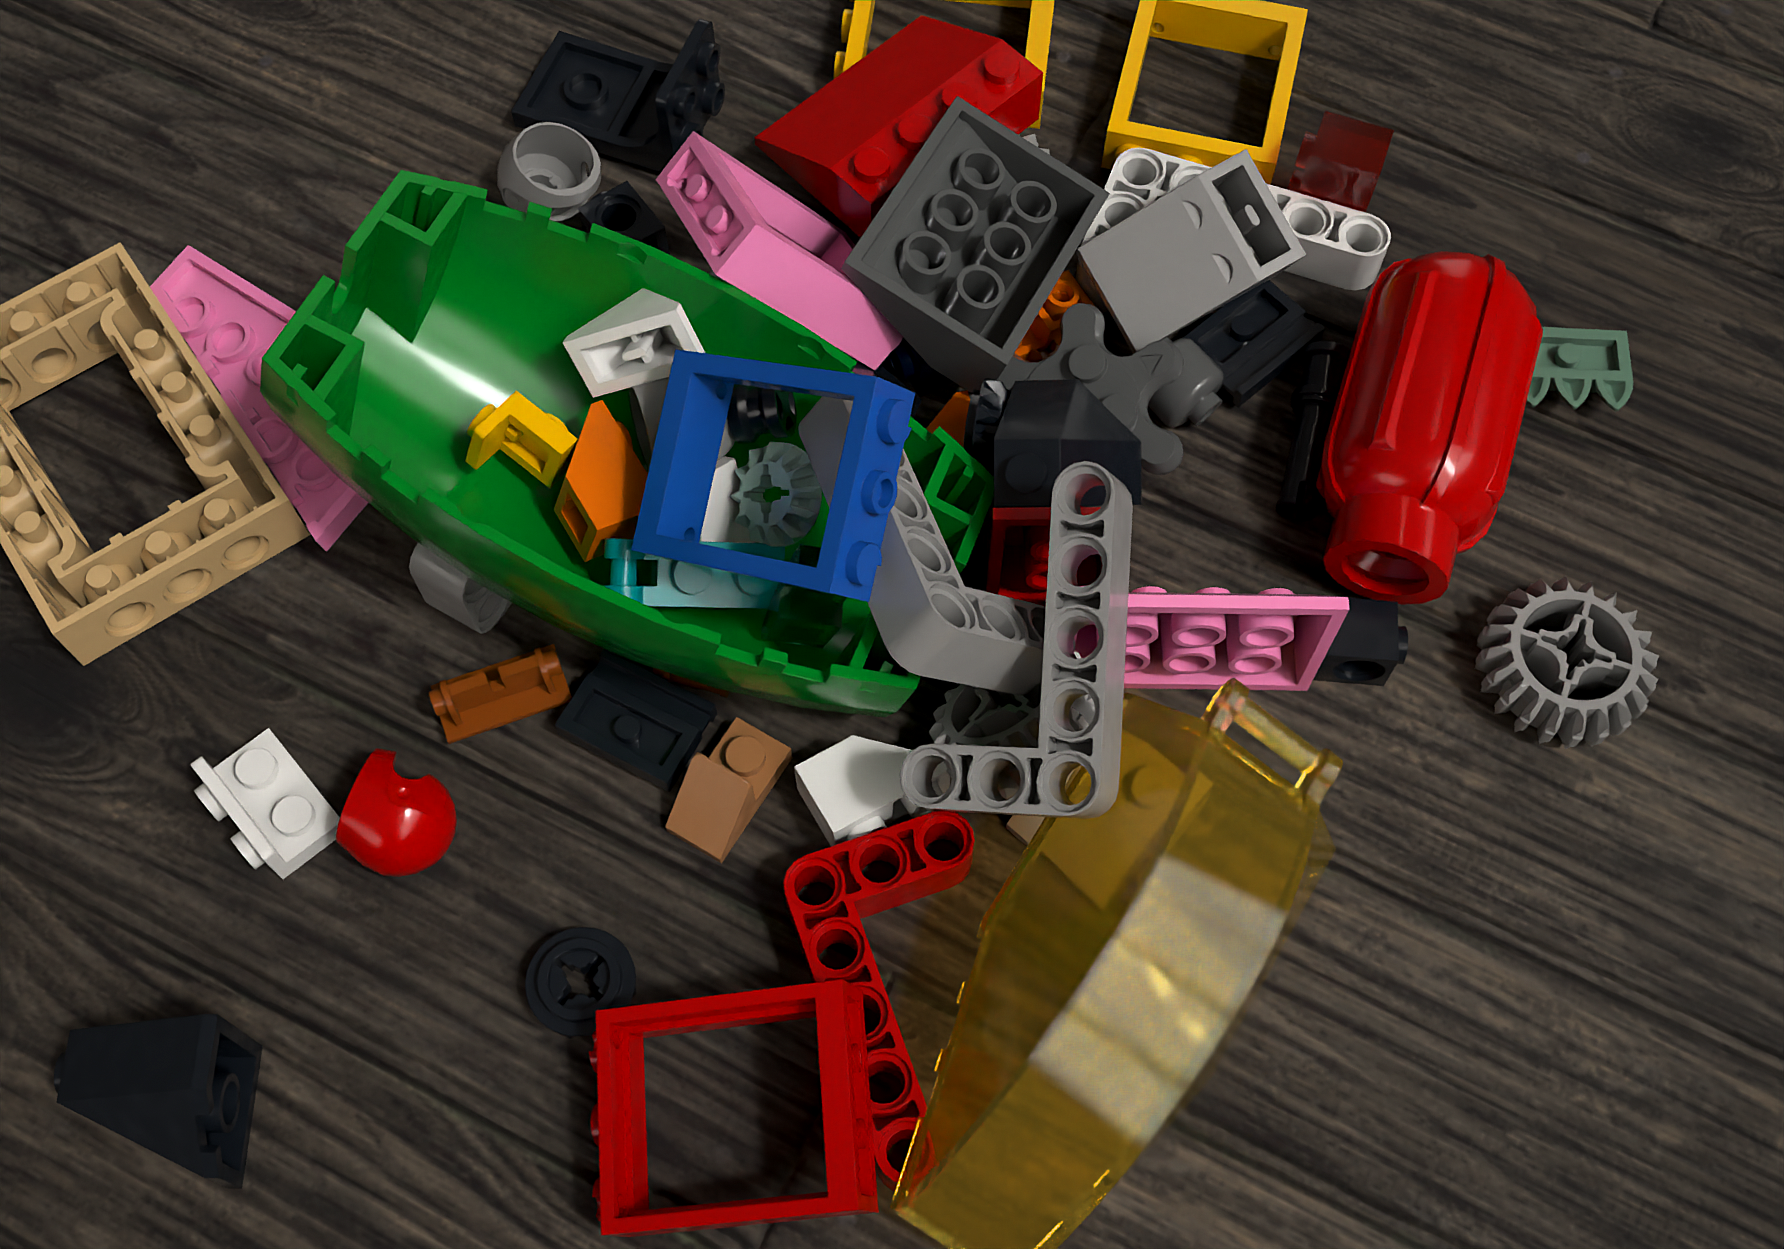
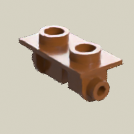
M554 644L543 648H535L532 652L449 680H441L438 684L432 685V691H429L432 706L436 715L440 716L448 744L567 704L572 698Z

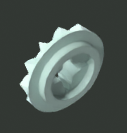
M769 442L763 448L749 450V462L747 465L735 469L736 474L741 480L739 490L730 495L733 500L739 503L740 512L735 522L749 530L751 541L764 543L770 547L792 545L801 540L811 530L821 507L822 489L809 457L801 448L782 442ZM776 486L781 487V490H789V496H781V500H775L771 503L763 499V492H765V489Z

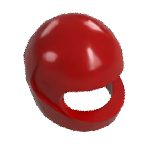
M376 748L363 765L348 795L338 823L336 842L363 866L382 876L401 877L416 874L435 865L450 847L457 826L455 804L448 789L436 777L427 774L419 779L403 778L394 770L397 751Z

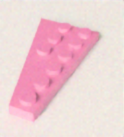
M187 245L154 281L150 288L181 336L194 352L206 374L217 387L221 397L253 446L280 483V487L307 524L305 526L315 541L327 552L368 502L337 477L270 409L260 392L262 357L296 311Z

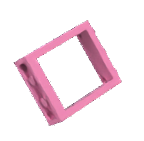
M693 131L656 178V181L715 275L805 326L836 348L871 369L876 370L889 353L897 348L903 336L841 269L845 260L856 246L847 233Z

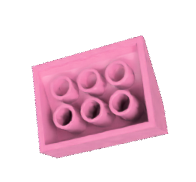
M1152 586L1137 588L1128 593L1124 688L1307 691L1349 611V599L1342 596L1294 594L1291 590L1284 588L1267 589L1258 594L1230 593L1227 589L1218 587L1200 589L1195 593H1167L1162 588ZM1095 624L1084 626L1074 636V651L1078 652L1082 658L1090 655L1097 647L1099 635Z

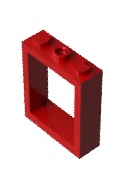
M840 979L596 1010V1031L592 1034L594 1048L593 1051H589L592 1068L597 1073L598 1103L594 1105L591 1113V1132L595 1144L599 1147L600 1177L594 1183L592 1197H595L597 1200L598 1210L596 1217L601 1222V1235L635 1237L879 1213L862 989ZM816 1017L828 1191L649 1210L644 1038Z

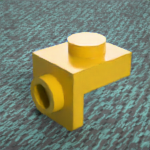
M516 390L499 407L489 404L473 419L467 430L471 441L465 462L477 470L500 449L548 488H551L566 474L578 439L568 431L565 424L559 418L550 413L543 412Z

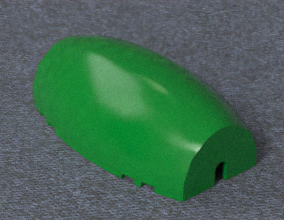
M400 170L346 243L341 276L335 293V281L323 275L262 357L260 392L270 409L337 477L402 532L479 585L559 629L632 661L717 689L803 708L883 718L896 713L916 690L921 676L904 669L890 655L866 601L784 584L783 609L644 605L603 586L610 585V558H604V555L587 562L583 561L554 511L565 475L551 488H548L500 449L477 470L465 462L471 441L467 430L473 419L489 404L499 407L517 390L543 412L550 413L559 418L565 424L568 431L577 439H579L591 404L603 400L615 421L622 422L627 428L632 440L633 451L641 464L645 465L632 420L628 388L593 398L562 343L569 334L642 288L681 304L707 354L854 373L852 371L857 361L805 326L732 284L652 246L595 223H592L590 233H586L549 220L552 208L530 201L526 213L485 201L488 189ZM793 392L797 412V425L792 437L779 439L771 434L760 435L755 443L738 444L735 441L733 447L725 456L735 458L737 468H740L749 462V450L763 448L769 442L793 444L806 452L799 435L798 426L800 421L822 396ZM910 416L908 427H911V431L904 442L903 449L960 574L967 565L993 501L994 476L978 460L970 456L964 447L940 426L933 433H930ZM776 486L765 489V492H763V499L771 503L775 500H781V496H789V490H781V487ZM823 492L820 511L813 527L801 540L792 545L785 546L784 561L817 568L829 513V506ZM637 559L636 585L651 586L652 560Z

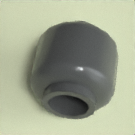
M1165 337L1160 341L1170 342L1181 351L1184 359L1183 370L1173 383L1163 386L1153 394L1149 400L1148 408L1168 427L1182 425L1188 420L1195 426H1199L1222 403V400L1216 393L1223 383V371L1193 340L1181 338L1172 342L1168 337Z

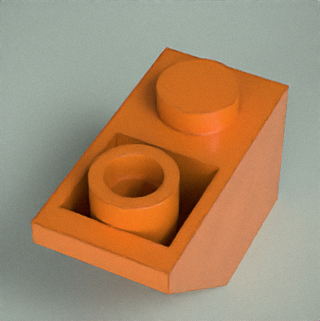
M603 400L592 403L554 507L556 515L584 562L604 555L605 538L634 539L648 472H646L633 451L632 440L627 428L622 422L615 421Z

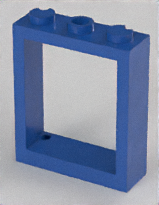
M675 349L631 550L869 602L876 569L882 563L880 550L888 514L894 506L897 497L896 478L904 442L911 431V427H908L915 392L876 376ZM734 384L853 401L817 568L699 543Z

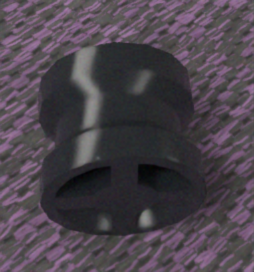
M734 384L727 421L730 431L738 444L755 443L760 435L771 434L779 439L792 437L797 425V412L793 392Z

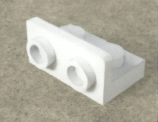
M269 728L214 768L202 756L190 764L204 782L194 792L218 821L229 815L240 831L230 839L255 870L266 862L284 879L336 840L340 817Z

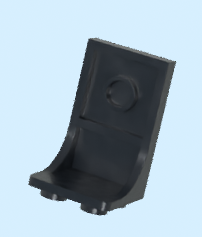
M701 18L698 19L674 64L653 60L559 31L511 111L515 126L525 129L536 123L543 122L563 124L582 134L598 153L662 172L693 131L703 137V129L710 115L716 116L723 105L725 85L720 82L718 70L721 49L720 45L715 43L713 23Z

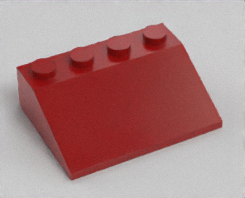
M921 15L755 136V145L861 238L956 96L1019 135L1039 119L1043 72L1003 39Z

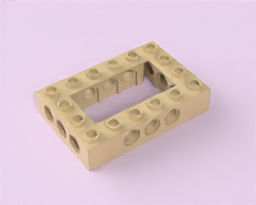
M121 242L0 305V544L51 633L83 666L310 536L288 497ZM118 353L206 491L184 503H181L180 500L168 505L170 511L126 536H123L121 532L109 538L110 545L94 553L14 420L10 410Z

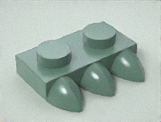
M1542 327L1543 335L1526 403L1532 408L1542 401L1549 390L1556 391L1560 399L1575 410L1591 392L1597 393L1600 399L1613 411H1619L1626 404L1633 390V375L1627 331Z

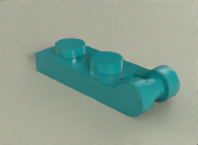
M604 539V558H610L611 563L610 585L603 586L644 605L783 609V583L632 551L633 539ZM699 541L700 544L782 561L785 560V547H770L764 543ZM637 559L652 560L651 586L636 585Z

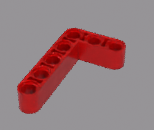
M943 810L931 812L804 855L792 863L786 871L784 878L788 913L812 983L840 979L862 989L864 1007L874 1011L880 1019L875 1030L866 1035L869 1078L881 1072L894 1074L900 1079L904 1090L899 1098L891 1103L881 1104L870 1099L875 1168L884 1185L893 1192L904 1195L921 1192L929 1187L935 1179L941 1155L940 1143L860 919L952 888L963 882L970 872L975 843L973 829L968 821L958 813ZM945 839L955 843L961 852L952 860L941 861L930 856L926 851V847L935 840ZM880 860L889 862L898 871L893 879L883 883L872 882L862 874L866 865ZM821 882L830 886L834 893L825 903L813 906L805 904L798 898L801 889L809 883ZM832 944L848 945L855 951V960L844 969L835 970L827 968L819 960L823 950ZM906 1139L917 1141L925 1148L928 1154V1162L916 1173L904 1174L898 1172L887 1160L888 1151L893 1144Z

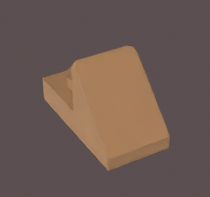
M736 717L709 758L699 752H696L692 758L666 823V831L722 864L793 758L792 749Z

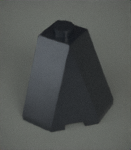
M1080 380L1015 381L994 438V507H1051L1055 480L1064 469L1073 463L1083 461L1097 463L1108 470L1126 486L1131 494L1132 505H1142V441L1117 419ZM1094 486L1086 491L1081 499L1080 506H1102L1106 497L1105 486Z
M200 1014L73 1029L69 1032L66 1051L60 1054L54 1069V1086L58 1093L56 1102L203 1178L228 1189H242L263 1046L218 1014Z

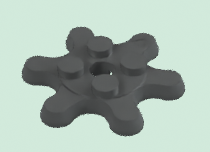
M1078 303L1070 306L1061 318V344L1052 356L1040 362H1028L1017 354H1013L997 379L1003 382L1007 390V399H1009L1015 381L1078 379L1117 419L1142 441V468L1154 475H1166L1174 471L1181 464L1184 452L1179 437L1172 431L1161 429L1154 425L1149 418L1147 410L1149 400L1153 394L1163 386L1173 383L1183 370L1184 359L1181 351L1174 344L1167 341H1155L1131 356L1120 357L1113 355L1104 345L1105 321L1102 313L1091 304ZM1084 506V507H1101V506Z

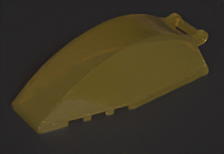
M1231 678L1222 685L1212 698L1201 719L1134 694L1124 693L1119 789L1116 801L1109 811L1096 818L1045 817L983 917L977 938L982 940L969 980L961 984L955 1003L960 1005L950 1040L947 1049L940 1050L934 1071L939 1074L925 1117L918 1118L890 1205V1209L946 1248L1058 1249L1083 1224L1211 1079L1331 860L1336 847L1319 809L1326 792L1341 771L1343 760L1328 748L1318 751L1248 698L1249 688L1236 678ZM1232 721L1302 772L1295 786L1225 734ZM1084 766L1075 768L1065 784L1066 794L1072 803L1078 804L1086 798L1090 792L1091 778Z

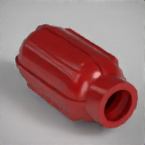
M1440 251L1420 255L1414 259L1409 258L1391 264L1374 280L1367 294L1324 442L1321 468L1316 482L1320 495L1325 499L1328 513L1334 518L1323 557L1325 569L1338 584L1356 594L1374 600L1395 601L1401 605L1424 604L1440 598L1448 589L1456 554L1466 552L1487 534L1496 514L1498 503L1504 494L1540 348L1543 328L1537 318L1534 302L1516 275L1506 269L1504 261L1490 254L1480 257L1471 253Z

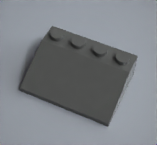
M956 96L845 260L841 269L931 368L972 393L974 389L981 390L985 378L997 380L1110 193Z

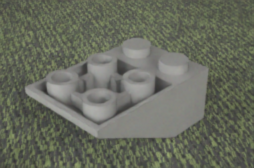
M1247 149L1195 176L1075 251L1133 354L1142 350L1150 343L1160 341L1261 285L1306 256L1304 249Z

